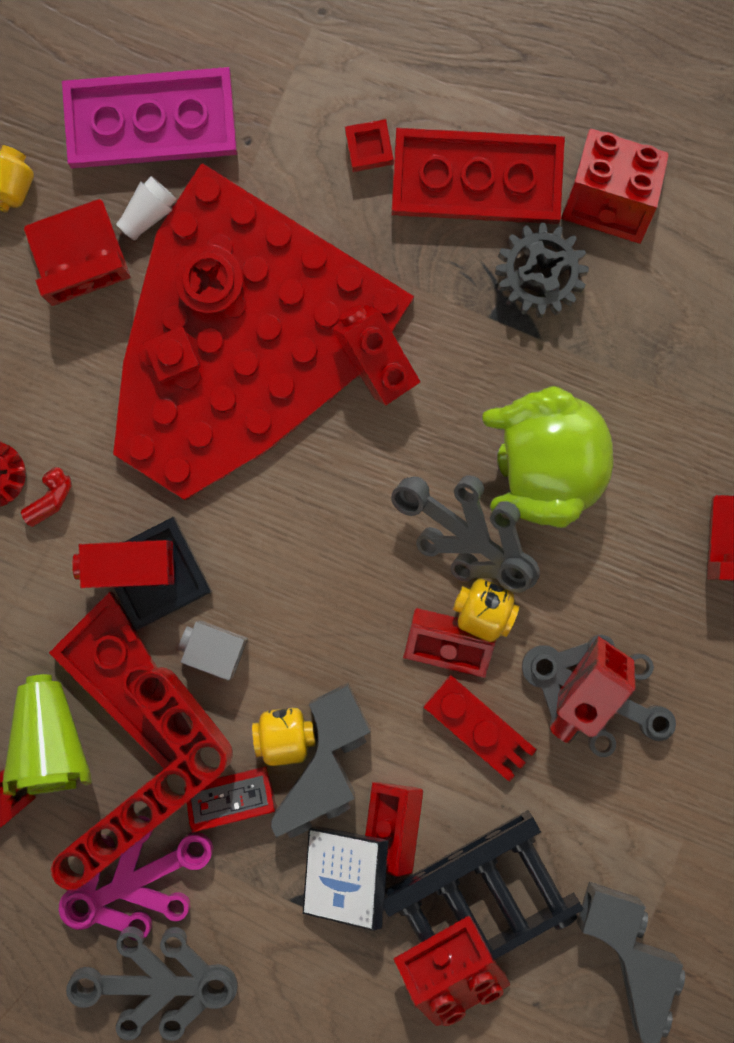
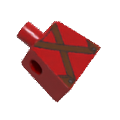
M598 636L558 693L556 711L558 717L550 726L551 732L565 743H571L580 731L589 737H595L634 692V660Z

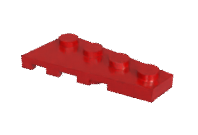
M109 592L49 654L165 769L178 756L141 711L132 697V687L137 677L153 668H157L114 593ZM150 678L147 683V691L153 698L163 699L165 686L159 679ZM176 712L174 716L176 729L183 733H191L193 726L186 714Z

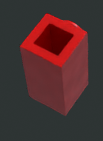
M367 304L365 306L356 305L346 310L339 317L341 322L333 326L332 330L374 399L387 406L421 383L380 310Z
M160 540L79 544V554H74L72 561L74 579L80 580V588L174 585L173 542Z

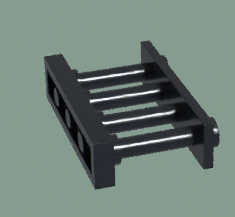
M529 810L385 889L384 910L388 917L399 913L400 916H406L420 943L435 935L420 908L423 904L421 899L435 891L438 895H443L457 922L470 915L494 960L552 927L559 930L571 925L577 920V913L583 911L584 908L574 892L562 898L533 845L536 841L534 836L541 833V830ZM509 850L520 855L548 906L526 919L496 867L498 863L496 857ZM473 870L475 874H481L510 927L489 940L486 939L458 887L460 884L459 878Z

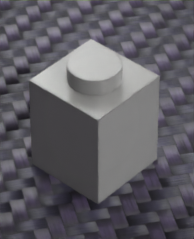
M197 621L194 628L187 626L182 635L178 650L184 652L180 663L220 678L231 680L234 678L248 638L204 621Z

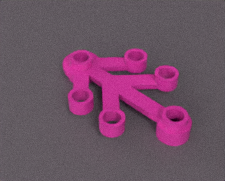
M138 816L142 820H150L145 816ZM153 830L121 855L112 882L96 889L100 872L82 887L76 890H67L63 894L59 902V915L62 921L70 928L77 930L87 929L93 924L98 923L122 931L126 927H132V920L140 919L146 926L143 932L144 938H146L152 929L151 917L143 911L134 912L129 916L104 906L118 898L164 913L166 918L171 921L184 919L190 910V900L185 894L175 892L166 895L143 886L183 866L190 870L203 868L213 854L211 840L203 833H190L181 840L177 850L135 870L143 843L153 833ZM101 835L103 842L107 846L115 847L111 837ZM192 842L200 843L204 848V853L200 856L192 855L189 851V844ZM79 899L84 900L88 904V912H78L75 909V901ZM173 900L181 901L184 905V911L179 914L172 912L169 903Z

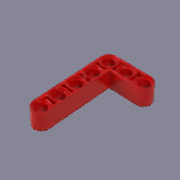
M157 667L139 675L133 683L132 697L178 758L58 854L53 860L51 875L54 882L63 889L76 890L85 885L219 777L232 761L233 749L227 738L170 669ZM150 678H157L163 682L165 686L163 699L158 700L149 695L147 683ZM176 712L186 713L191 718L193 723L191 733H183L176 729L174 725ZM203 747L214 748L219 753V766L210 767L202 761L201 749ZM176 774L184 779L186 783L185 793H174L169 788L167 782L169 775ZM135 802H143L150 807L152 811L151 820L145 821L136 815L134 810ZM102 829L111 830L116 834L118 838L117 847L107 846L103 842L101 837ZM70 856L77 857L82 861L84 874H78L71 870L68 863Z

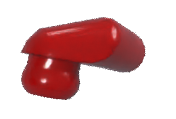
M54 467L44 474L42 483L49 489L43 497L21 510V516L28 526L34 527L61 510L72 488L70 475L65 476L61 468Z

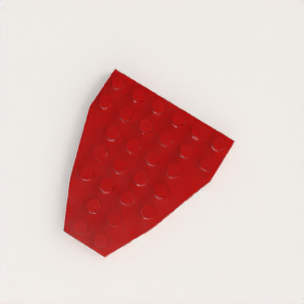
M201 163L173 206L172 211L167 215L156 232L123 360L113 455L187 501L202 492L207 486L222 480L234 470L267 453L303 424L326 402L329 403L342 389L357 377H360L332 330L333 326L341 322L339 317L346 310L356 305L365 306L366 304L380 310L393 333L413 302L414 296ZM215 245L222 247L232 253L241 266L244 285L242 286L238 301L233 302L224 312L206 315L190 309L177 293L174 281L176 267L187 252L198 246ZM218 269L214 270L211 274L195 270L203 282L201 292L205 291L209 286L215 289L219 288L221 291L223 290L216 278L219 273ZM183 326L201 368L161 384L143 342Z

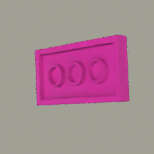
M229 67L62 81L67 160L71 169L237 155L232 80Z

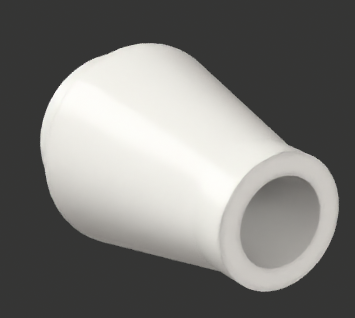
M150 176L145 183L140 181L116 225L126 235L136 241L143 232L172 211L170 206L176 201V198L162 184Z

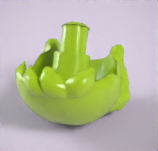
M551 386L542 391L531 392L503 408H493L483 413L482 421L486 426L504 430V444L499 448L497 465L502 475L508 477L510 492L503 496H498L491 501L490 509L492 512L498 503L508 501L517 506L520 511V518L525 521L564 528L576 521L582 511L594 505L605 492L613 470L612 439L605 420L589 403L573 397L571 393L559 387Z

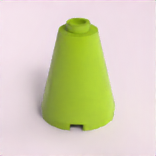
M49 674L26 677V684L17 687L2 783L3 794L16 795V787H27V792L30 795L71 790L77 788L76 780L78 779L85 786L92 783L91 773L61 682L52 681V675Z

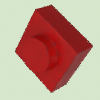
M386 119L345 126L352 172L394 165Z
M183 326L143 342L161 384L201 368Z

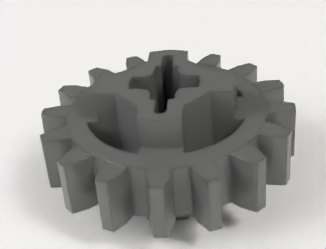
M541 223L537 233L534 234L528 225L524 226L521 232V240L513 234L508 238L507 243L512 250L501 248L498 258L506 262V264L497 265L495 268L496 275L505 276V279L497 287L498 291L509 290L511 294L506 303L510 306L516 301L521 302L520 313L523 315L527 313L530 307L536 308L537 318L543 317L547 307H550L554 315H558L562 310L561 301L571 307L576 301L571 291L581 293L585 288L586 284L577 278L586 276L589 271V267L578 264L584 258L586 252L585 250H573L572 246L577 239L574 235L567 240L561 238L563 229L561 226H558L553 234L547 233L545 223ZM544 245L553 247L559 252L556 253L554 251H551L545 248ZM521 251H524L523 257L526 264L519 267L517 271H514L515 258ZM537 263H539L542 269L551 268L546 278H544L542 273H532ZM566 270H569L567 284L560 291V284L557 278ZM528 288L530 290H533L537 292L540 297L533 296L524 291L523 289Z

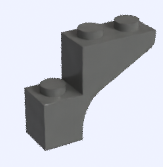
M349 683L309 703L317 723L318 748L272 818L271 827L276 838L287 833L289 838L296 837L312 827L311 820L323 814H326L327 818L331 819L351 808L349 802L355 799V791L335 750L341 747L343 753H347L362 746L367 742L364 736L371 733V728Z
M589 882L582 903L584 910L579 912L577 924L583 933L603 940L617 951L633 1027L643 1043H660L661 1037L666 1038L671 1029L673 1015L670 1008L674 995L679 996L684 986L685 971L682 969L683 964L674 953L636 941L637 937H643L648 923V913L645 912L646 906L638 897Z

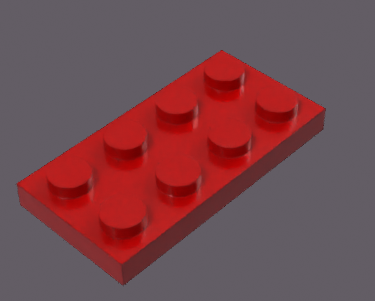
M396 128L392 215L559 224L561 220L565 137Z

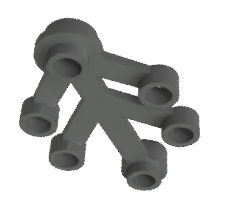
M472 475L462 477L454 489V495L462 505L466 521L431 497L429 486L422 478L413 476L400 481L391 494L392 503L399 512L407 516H414L423 511L456 535L444 536L441 531L433 527L424 529L416 541V546L422 554L433 557L438 553H459L451 564V572L454 577L466 582L473 578L498 579L504 588L516 593L524 592L537 583L540 577L539 566L531 556L523 553L515 527L520 519V511L516 505L508 501H502L496 505L490 515L491 524L499 531L502 547H500L490 538L479 501L484 493V485L477 477ZM465 488H469L474 494L469 493ZM501 514L506 515L510 520L505 519ZM472 554H482L490 561L479 562Z
M601 634L595 635L587 643L558 652L553 647L540 645L533 647L525 654L522 661L523 675L530 684L542 688L551 714L550 726L558 717L556 711L558 693L560 691L559 684L563 686L572 671L566 668L578 664L598 636L615 647L610 637ZM636 653L629 656L634 661L642 658L646 663L644 673L635 674V679L644 680L651 676L654 665L647 655ZM541 659H548L551 663V670L546 675H540L536 670V665ZM627 699L617 711V713L639 723L642 733L655 741L668 739L676 728V720L672 712L659 705L645 708ZM658 716H663L666 720V727L660 732L654 731L652 727L653 720ZM604 726L595 737H589L588 746L595 755L608 757L616 749V740L612 734L606 731ZM600 736H607L609 739V746L604 751H598L595 748V741Z
M126 927L119 934L116 944L117 950L124 957H130L149 976L101 975L94 968L82 967L71 975L66 988V994L72 1004L81 1008L94 1005L101 995H149L135 1009H127L118 1017L116 1033L121 1039L127 1041L136 1039L140 1035L142 1027L176 995L192 996L179 1010H168L161 1017L159 1025L161 1036L168 1041H175L183 1036L185 1027L207 1007L219 1009L231 1003L237 993L238 981L230 968L220 964L208 965L187 945V935L181 928L171 927L167 929L162 935L160 949L165 956L176 958L192 976H176L144 944V934L139 928ZM133 937L137 940L138 945L128 947L124 944L123 939ZM175 937L181 941V945L173 948L167 944L166 940ZM82 978L89 979L94 983V986L85 988L80 984L79 980ZM211 980H220L224 986L221 989H213L210 987L209 982ZM132 1020L136 1023L137 1027L130 1030L125 1028L122 1022ZM174 1020L179 1023L180 1027L176 1030H171L166 1027L165 1023Z

